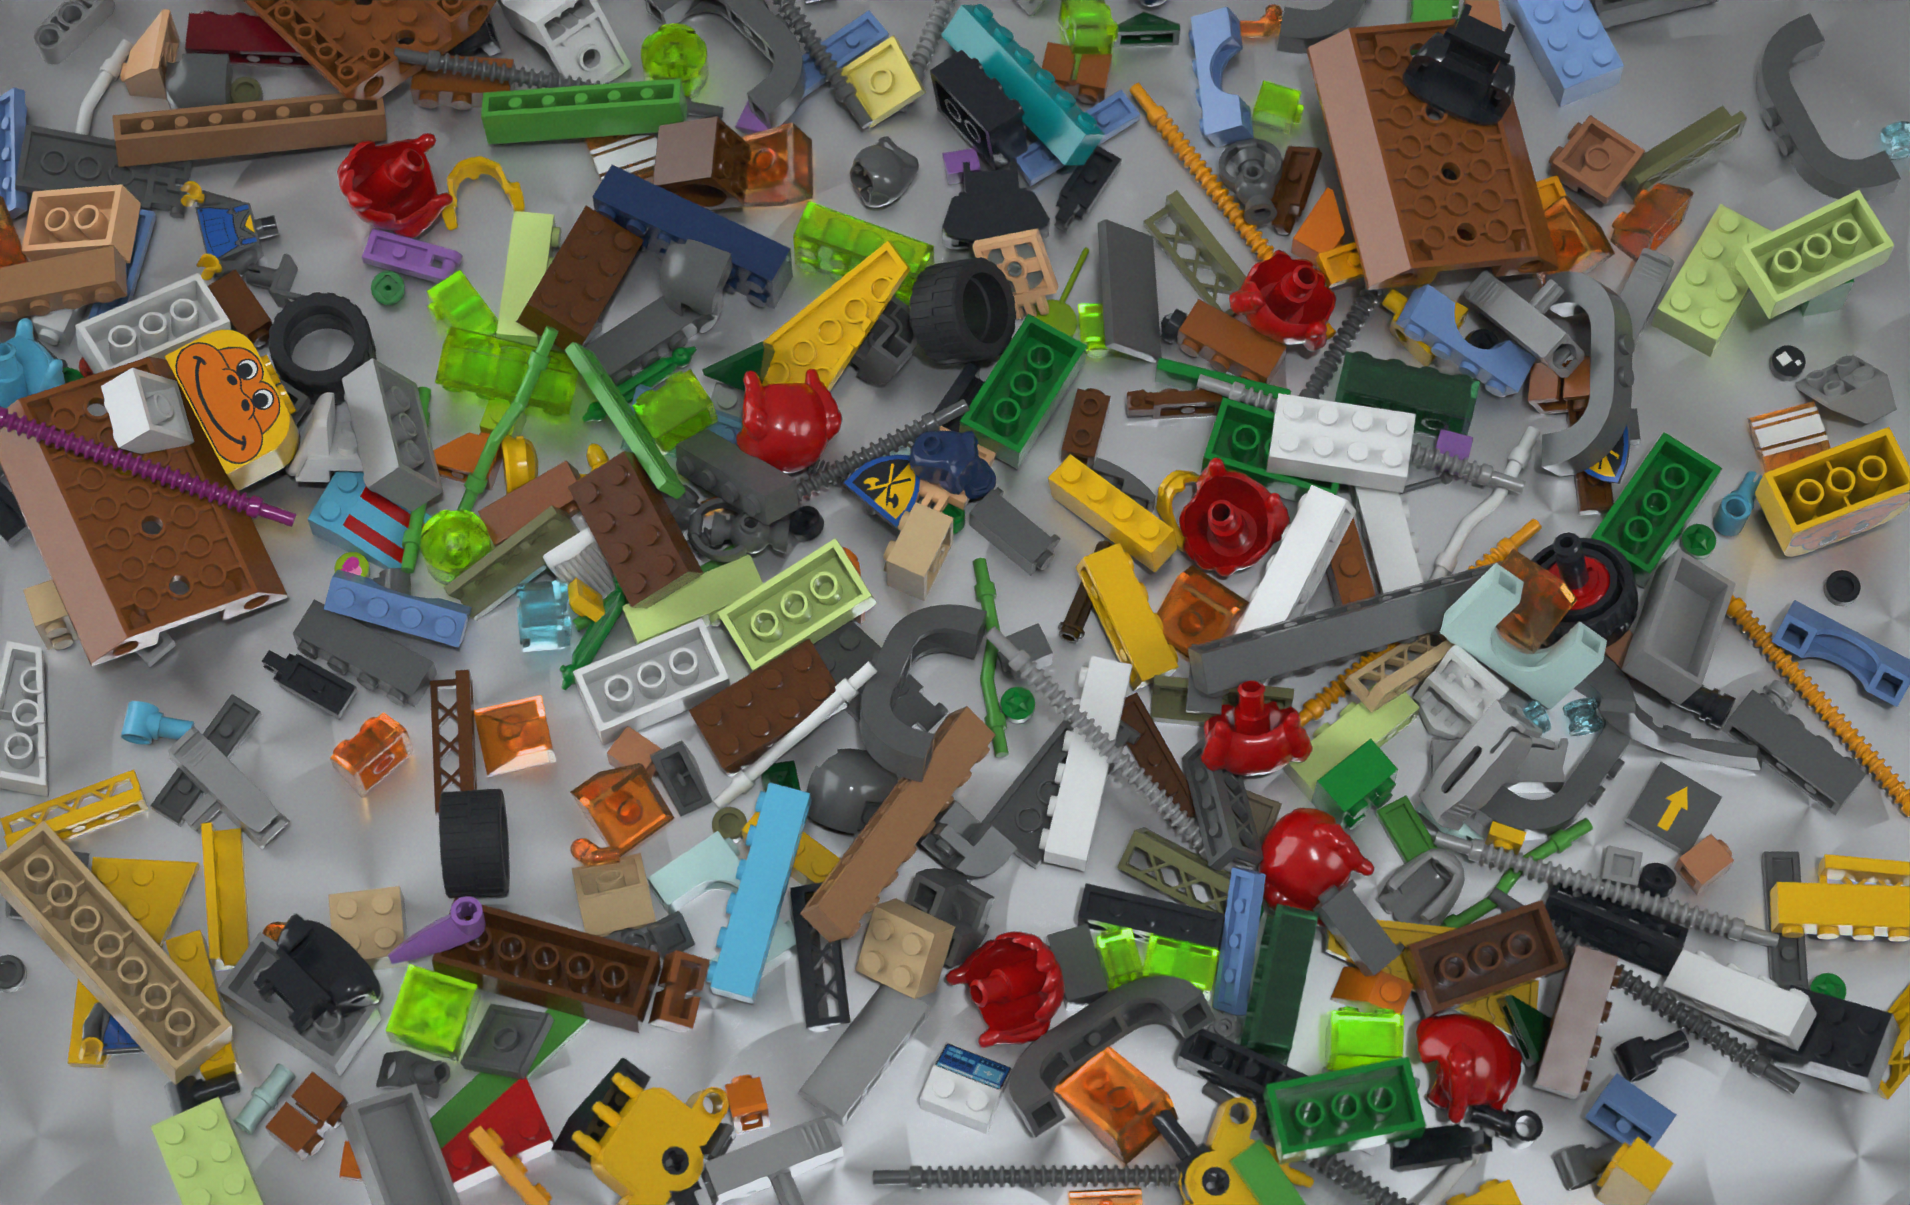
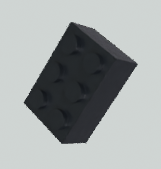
M961 49L930 70L938 111L994 170H999L1008 164L1010 159H1015L1028 150L1026 142L1028 132L1022 119L1024 115L1023 108L1016 99L1012 98L1010 100L1004 94L1003 87L997 79H990L985 74L983 66L975 57L971 59Z
M1791 985L1790 989L1800 990L1810 997L1809 1001L1817 1015L1798 1051L1769 1039L1766 1050L1774 1065L1876 1094L1901 1031L1893 1013Z

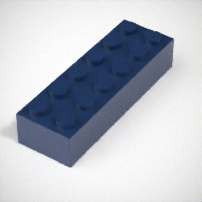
M614 165L610 166L592 197L595 211L643 239L644 241L639 250L645 251L647 249L656 253L662 261L671 240L677 244H685L687 239H691L731 253L733 268L723 290L730 293L736 291L746 296L756 306L764 307L766 305L775 309L793 277L791 248Z

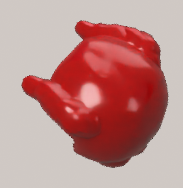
M425 133L416 139H405L381 146H375L373 140L359 142L354 146L339 165L337 175L340 190L346 197L348 205L362 221L378 229L391 230L400 236L415 238L436 220L445 207L452 203L453 197L450 194H438L432 169L426 157V153L436 143L435 136Z
M1277 250L1270 259L1262 260L1250 269L1241 289L1230 294L1229 303L1233 312L1238 315H1245L1252 327L1262 335L1282 344L1293 345L1303 343L1308 350L1316 351L1326 345V324L1334 310L1336 295L1325 286L1326 278L1324 273L1313 268L1314 266L1311 261L1307 259H1291L1286 252Z
M815 369L807 370L805 383H775L766 386L762 385L756 372L750 370L745 373L743 378L745 395L743 398L742 431H739L736 435L739 449L750 456L763 460L785 474L795 473L811 466L824 453L828 442L840 431L843 421L835 399L824 383L820 381L817 371Z
M1213 458L1209 462L1208 467L1202 471L1196 482L1197 492L1192 500L1183 508L1179 517L1181 533L1185 538L1183 545L1186 554L1200 568L1215 570L1221 576H1230L1236 570L1249 568L1256 564L1267 554L1274 543L1282 540L1285 528L1291 524L1288 509L1281 501L1278 493L1270 494L1261 483L1244 473L1227 471L1224 462L1220 458Z
M1245 681L1237 687L1239 704L1236 707L1222 704L1221 716L1216 715L1205 721L1204 734L1206 745L1201 755V761L1209 770L1214 772L1219 769H1225L1232 774L1243 776L1270 774L1284 768L1289 762L1306 761L1313 751L1310 738L1306 730L1301 726V718L1298 711L1292 706L1279 709L1275 701L1264 703L1265 686L1258 681Z
M1297 808L1276 822L1273 828L1265 835L1261 845L1264 859L1258 864L1259 872L1266 874L1263 898L1269 909L1289 918L1313 922L1323 928H1326L1325 924L1313 910L1320 903L1318 896L1332 885L1339 888L1346 884L1351 876V871H1355L1363 876H1370L1374 872L1372 862L1363 857L1353 839L1344 831L1341 825L1336 823L1335 817L1315 808Z
M1007 932L998 935L995 940H988L980 948L973 951L960 967L951 970L946 975V980L950 985L956 986L968 983L971 998L979 1007L985 1022L989 1026L978 1038V1043L983 1048L994 1046L995 1044H1024L1036 1041L1050 1028L1052 1018L1060 1008L1064 997L1063 973L1054 953L1041 938L1026 932Z
M1446 1014L1422 1019L1416 1029L1418 1052L1421 1061L1424 1064L1438 1061L1435 1068V1073L1438 1076L1430 1092L1427 1093L1429 1101L1439 1108L1448 1109V1118L1453 1123H1460L1463 1120L1468 1106L1488 1104L1490 1107L1503 1111L1504 1105L1517 1086L1522 1062L1520 1052L1510 1045L1506 1035L1492 1022L1470 1014Z

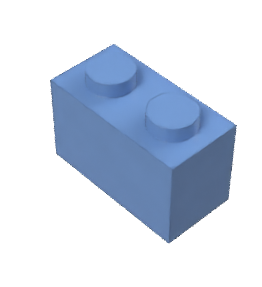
M1616 1073L1585 1118L1622 1144L1626 1142L1631 1146L1635 1139L1639 1137L1654 1148L1676 1117V1114Z

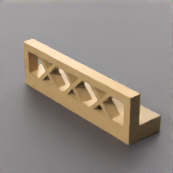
M1432 634L1419 635L1417 641L1401 643L1349 675L1345 683L1372 713L1424 681L1435 671L1446 653L1455 644L1449 642L1444 635L1438 634L1437 636L1443 642L1434 647L1430 646ZM1408 650L1423 653V655L1413 661L1408 660ZM1385 664L1400 667L1399 670L1391 675L1385 674ZM1365 678L1377 681V683L1369 692L1360 682L1361 679Z

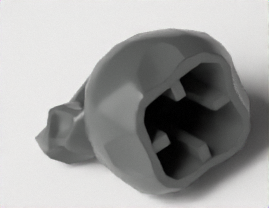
M889 136L881 137L876 145L862 149L856 155L850 170L852 185L864 204L873 208L886 206L898 199L913 181L919 168L918 159L898 147Z

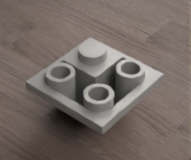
M1855 355L1841 357L1835 364L1823 370L1813 371L1806 378L1795 383L1798 390L1829 409L1866 424L1897 410L1888 375Z

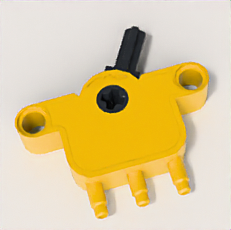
M620 1072L615 1073L612 1077V1082L630 1098L619 1114L600 1101H597L592 1106V1111L598 1114V1117L610 1126L599 1143L580 1130L573 1134L572 1140L591 1156V1167L595 1176L622 1197L617 1205H665L674 1202L675 1205H699L694 1192L701 1189L698 1182L703 1170V1154L700 1147L706 1145L729 1109L726 1092L719 1087H709L693 1093L684 1104L672 1093L661 1087H652L644 1090L629 1077H625ZM705 1096L712 1101V1113L707 1112L703 1106ZM671 1158L673 1164L668 1168L665 1161Z
M1236 1097L1221 1103L1206 1143L1198 1145L1194 1143L1168 1109L1162 1110L1151 1120L1154 1127L1180 1158L1175 1165L1180 1170L1178 1184L1181 1196L1184 1198L1183 1205H1260L1229 1162L1255 1142V1140L1249 1138L1257 1115L1256 1107L1251 1100L1245 1097ZM1234 1104L1240 1106L1244 1112V1119L1240 1124H1236L1230 1118V1108ZM1265 1145L1279 1165L1276 1149ZM1288 1164L1279 1165L1291 1183L1307 1188L1312 1187L1314 1183L1313 1177L1289 1167ZM1216 1175L1218 1179L1214 1183L1216 1188L1208 1189L1206 1184L1209 1182V1178L1207 1176Z

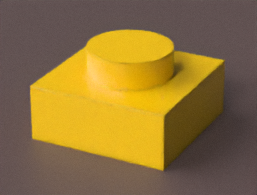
M577 577L567 586L569 605L576 614L581 617L586 615L594 622H597L605 614L603 596Z
M1492 821L1485 844L1490 845L1493 843L1495 849H1499L1502 846L1505 852H1509L1512 849L1514 851L1513 854L1518 855L1526 832Z

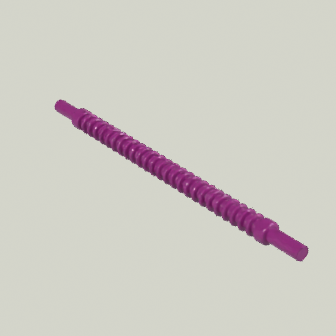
M0 406V429L6 427L9 433L12 430H16L18 436L25 433L27 439H30L32 436L36 437L37 443L44 440L46 441V446L53 443L56 449L64 447L66 453L73 450L75 456L82 453L84 454V459H88L89 456L93 457L95 463L98 460H102L104 466L111 463L113 464V469L122 467L124 473L127 470H131L133 476L139 473L142 475V479L150 477L152 483L159 480L161 481V486L168 483L171 489L179 487L181 493L185 490L189 491L190 496L197 493L199 494V499L208 497L210 503L213 500H217L219 506L225 503L228 505V509L236 507L238 513L244 510L246 515L252 518L261 516L290 527L293 526L295 521V513L266 504L261 497L253 495L249 498L246 492L239 495L237 489L229 491L227 485L220 488L218 487V482L211 485L208 479H205L204 482L200 481L198 475L195 478H191L189 472L182 475L180 474V469L171 471V466L169 465L166 468H162L160 462L154 465L151 459L143 461L141 455L134 458L132 457V452L125 455L122 449L114 451L112 445L105 448L103 442L97 445L94 444V439L85 441L83 435L80 438H76L74 432L68 435L65 433V429L57 431L55 425L48 428L46 427V422H42L41 425L37 424L35 418L32 421H28L26 415L19 418L17 417V412L9 414L8 409Z

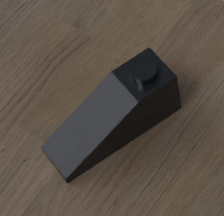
M626 1058L619 1060L572 1113L551 1149L576 1168L592 1170L591 1156L572 1140L573 1134L580 1130L599 1143L610 1127L598 1117V1114L592 1111V1106L597 1101H600L619 1114L630 1098L612 1082V1077L615 1073L620 1072L625 1077H629L643 1089H645L651 1078Z

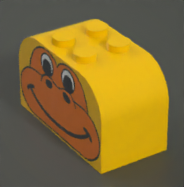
M217 330L165 355L169 366L235 489L240 491L284 468L292 461L299 447L298 428L291 416L292 413L296 412V409L283 384L275 386L281 381L267 354L260 357L255 346L246 336L233 330Z
M1890 427L1764 473L1755 491V496L1784 555L1787 557L1799 556L1875 528L1902 513L1910 504V467Z

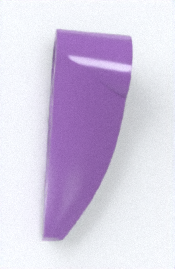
M460 897L452 904L451 914L439 918L422 928L388 954L391 963L396 964L433 955L478 938L485 930V919L481 903L473 897ZM470 916L471 920L465 921L464 917Z

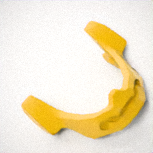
M476 156L458 162L447 176L448 194L453 197V201L441 212L446 227L449 230L458 228L456 193L460 183L465 178L469 177L475 180L478 179L480 174L491 175L502 185L501 187L505 195L507 194L513 210L523 212L525 204L520 183L508 181L500 164L486 157Z
M1175 470L1166 476L1158 488L1156 509L1163 521L1174 529L1177 549L1185 552L1183 545L1185 538L1175 520L1172 501L1176 493L1182 492L1185 489L1186 483L1197 482L1200 475L1194 471Z

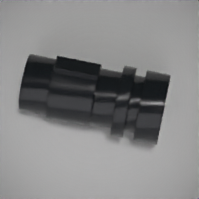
M1702 684L1682 704L1679 705L1672 700L1671 702L1690 712L1693 711L1699 714V719L1703 721L1711 720L1710 724L1721 729L1736 698L1726 693L1721 695L1720 690L1714 688L1712 691ZM1659 693L1660 696H1662V697H1664V698H1666V699H1668V700H1671V699L1667 698L1666 696L1662 695L1661 693Z

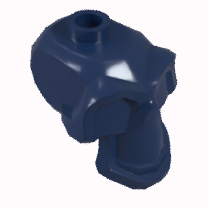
M926 431L916 438L910 449L909 460L911 470L919 478L927 482L940 484L943 489L951 494L959 495L964 490L966 497L976 499L986 496L996 486L994 471L984 459L979 457L978 439L973 431L963 433L956 431Z

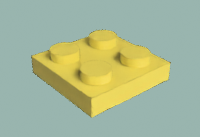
M891 36L842 68L841 75H846L848 77L846 82L854 85L857 90L855 95L873 120L869 125L871 128L926 93L905 51L895 36Z

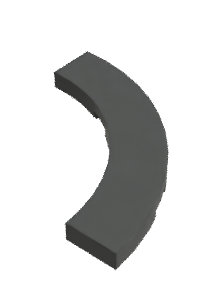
M1601 699L1599 711L1602 716L1617 730L1642 744L1672 755L1704 763L1740 769H1762L1763 758L1757 745L1691 738L1692 735L1669 725H1663V728L1656 726L1653 723L1652 716L1643 711L1635 700Z

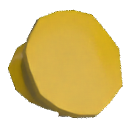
M506 435L501 442L507 495L538 477V458L532 442L524 438V435L516 436V438Z

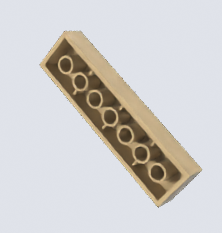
M45 821L41 822L0 854V894L175 1085L232 1040V1024Z

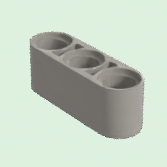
M65 0L34 32V41L41 58L49 64H58L66 60L112 14L115 8L114 0ZM73 19H80L76 23H69ZM51 41H57L52 46H46Z

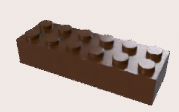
M482 905L485 930L481 936L433 955L432 965L436 978L637 1033L640 1032L661 971L659 952ZM470 916L464 917L465 921L471 920Z

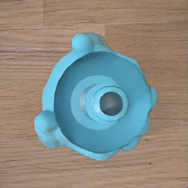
M28 318L21 319L18 322L13 338L5 343H0V406L4 408L9 407L20 398L65 384L62 360L54 359L44 346L34 340L33 323Z

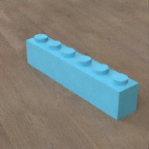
M769 783L767 791H760L755 808V812L760 813L757 826L750 825L746 838V846H750L747 860L741 858L736 873V879L741 880L737 894H730L726 913L731 914L727 928L721 927L716 944L717 948H721L718 962H711L706 981L711 983L710 988L714 994L751 1004L755 1002L811 805V795L808 792Z

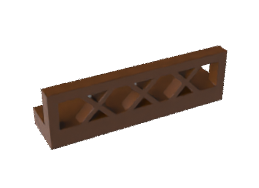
M469 669L455 670L456 679L430 681L436 816H439L440 796L452 784L460 791L477 790L473 680ZM456 689L457 701L449 710L439 702L438 690ZM439 709H440L443 713H445L440 719H439ZM449 718L458 724V735L451 742L440 735V728ZM440 742L446 746L442 751ZM451 751L459 757V768L452 775L441 767V761ZM442 776H444L447 779V781L443 785Z

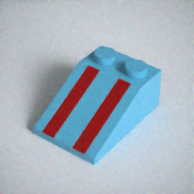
M336 471L307 519L312 534L348 552L360 553L368 562L380 568H401L404 553L402 539L404 531L409 526L411 511L399 504H394L391 500L376 492L370 491L364 483L363 472ZM426 512L422 527L424 540L436 522L435 518Z

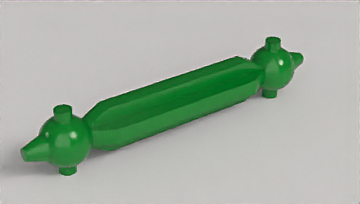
M696 347L676 348L671 357L659 359L617 386L627 403L633 401L636 387L639 384L653 388L672 376L677 367L689 365L692 356L697 351ZM595 401L588 406L582 420L584 423L602 421L607 416V413L600 402Z
M616 577L613 578L616 590L608 594L603 602L605 614L597 622H591L572 654V664L562 665L559 669L562 672L563 678L561 688L565 691L571 685L576 684L573 671L591 664L621 614L622 606L626 605V596Z

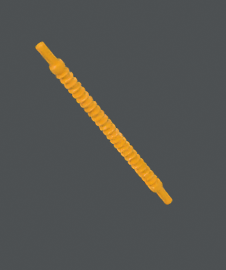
M1140 83L1134 84L1129 89V92L1148 114L1146 117L1148 122L1154 127L1157 126V133H1163L1162 139L1168 140V147H1174L1173 153L1179 154V161H1185L1184 167L1191 168L1189 171L1190 175H1196L1195 181L1202 182L1201 189H1207L1206 195L1213 196L1212 203H1218L1217 209L1219 211L1224 210L1223 217L1230 218L1228 221L1230 225L1235 224L1234 230L1235 232H1241L1240 238L1247 239L1245 244L1246 246H1252V253H1258L1257 260L1270 259L1273 255L1274 246L1267 245L1268 239H1262L1263 233L1262 231H1256V225L1248 224L1245 221V210H1239L1240 203H1234V196H1228L1229 190L1222 188L1224 185L1222 181L1217 182L1218 176L1211 174V167L1206 168L1207 162L1205 160L1200 161L1201 154L1194 153L1196 148L1189 146V139H1183L1184 133L1178 132V125H1172L1173 119L1167 118L1168 112L1164 107L1157 106ZM1327 322L1326 335L1327 340H1329L1336 334V331Z
M1534 518L1531 519L1510 538L1504 537L1496 545L1497 549L1491 548L1490 555L1483 554V561L1476 560V567L1469 566L1468 570L1499 561L1506 562L1505 559H1512L1518 554V548L1542 529L1540 523ZM1401 643L1387 644L1388 648L1383 651H1367V657L1360 656V663L1353 662L1352 669L1346 668L1345 675L1339 674L1337 676V682L1334 680L1330 681V688L1327 686L1323 687V694L1316 693V699L1310 698L1303 704V710L1298 713L1301 718V726L1304 727L1311 720H1319L1324 715V709H1331V703L1338 704V697L1345 698L1346 691L1352 692L1345 683L1349 675Z
M1732 594L1726 614L1731 619H1737L1735 624L1743 626V633L1749 632V640H1756L1755 647L1763 648L1762 654L1770 656L1768 661L1776 663L1775 669H1782L1781 676L1789 677L1788 684L1794 683L1796 685L1794 690L1803 693L1801 698L1809 700V707L1815 706L1814 713L1822 714L1821 721L1825 722L1827 720L1829 722L1828 728L1836 730L1834 735L1843 738L1841 743L1849 745L1848 751H1855V759H1862L1861 766L1867 765L1869 767L1868 773L1876 775L1875 781H1882L1881 788H1888V796L1894 795L1896 797L1895 803H1901V810L1907 817H1910V788L1905 789L1906 782L1898 781L1899 774L1891 773L1892 767L1884 765L1886 760L1877 757L1879 752L1871 751L1872 744L1864 743L1865 736L1859 737L1857 735L1859 730L1850 727L1852 722L1844 720L1845 714H1838L1839 707L1831 706L1832 699L1826 700L1824 698L1825 692L1817 690L1819 685L1811 683L1812 677H1805L1806 670L1798 669L1799 662L1793 663L1791 661L1792 655H1786L1784 653L1786 649L1780 648L1772 642V632L1766 633V626L1758 624L1760 619L1758 617L1753 618L1751 616L1753 611L1745 609L1747 604L1740 597L1735 598Z

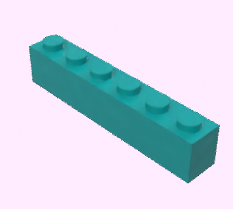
M982 4L961 5L941 36L956 52L962 49L971 59L975 57L983 66L985 74L990 79L995 78L1003 87L1004 94L1010 100L1012 98L1016 99L1023 108V122L1064 165H1084L1105 135L1097 126L1095 118L1083 112L1076 105V99L1054 82L1055 77L1049 71L1042 69L1034 61V55L1029 50L1021 47L1013 39V33L1006 27L1001 26L993 18V13L989 8Z

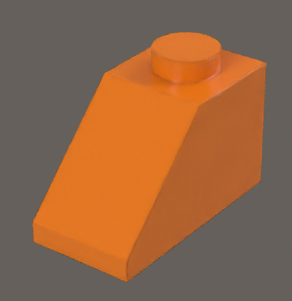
M1329 187L1326 188L1294 236L1291 247L1292 254L1301 259L1311 261L1317 268L1319 267L1315 258L1318 254L1344 246L1342 244L1345 230L1334 191Z
M467 433L433 450L439 476L465 483L469 473L474 472L490 434L479 433L477 435ZM501 444L486 476L488 483L485 489L491 491L503 460Z
M1344 966L1330 1000L1397 1027L1414 984L1381 970L1374 976L1365 977L1359 968Z
M741 1075L733 1078L730 1084L725 1085L735 1134L771 1126L760 1077L752 1078V1075Z

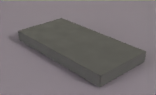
M1105 219L1097 223L1105 346L1152 363L1157 362L1159 358H1162L1153 236Z

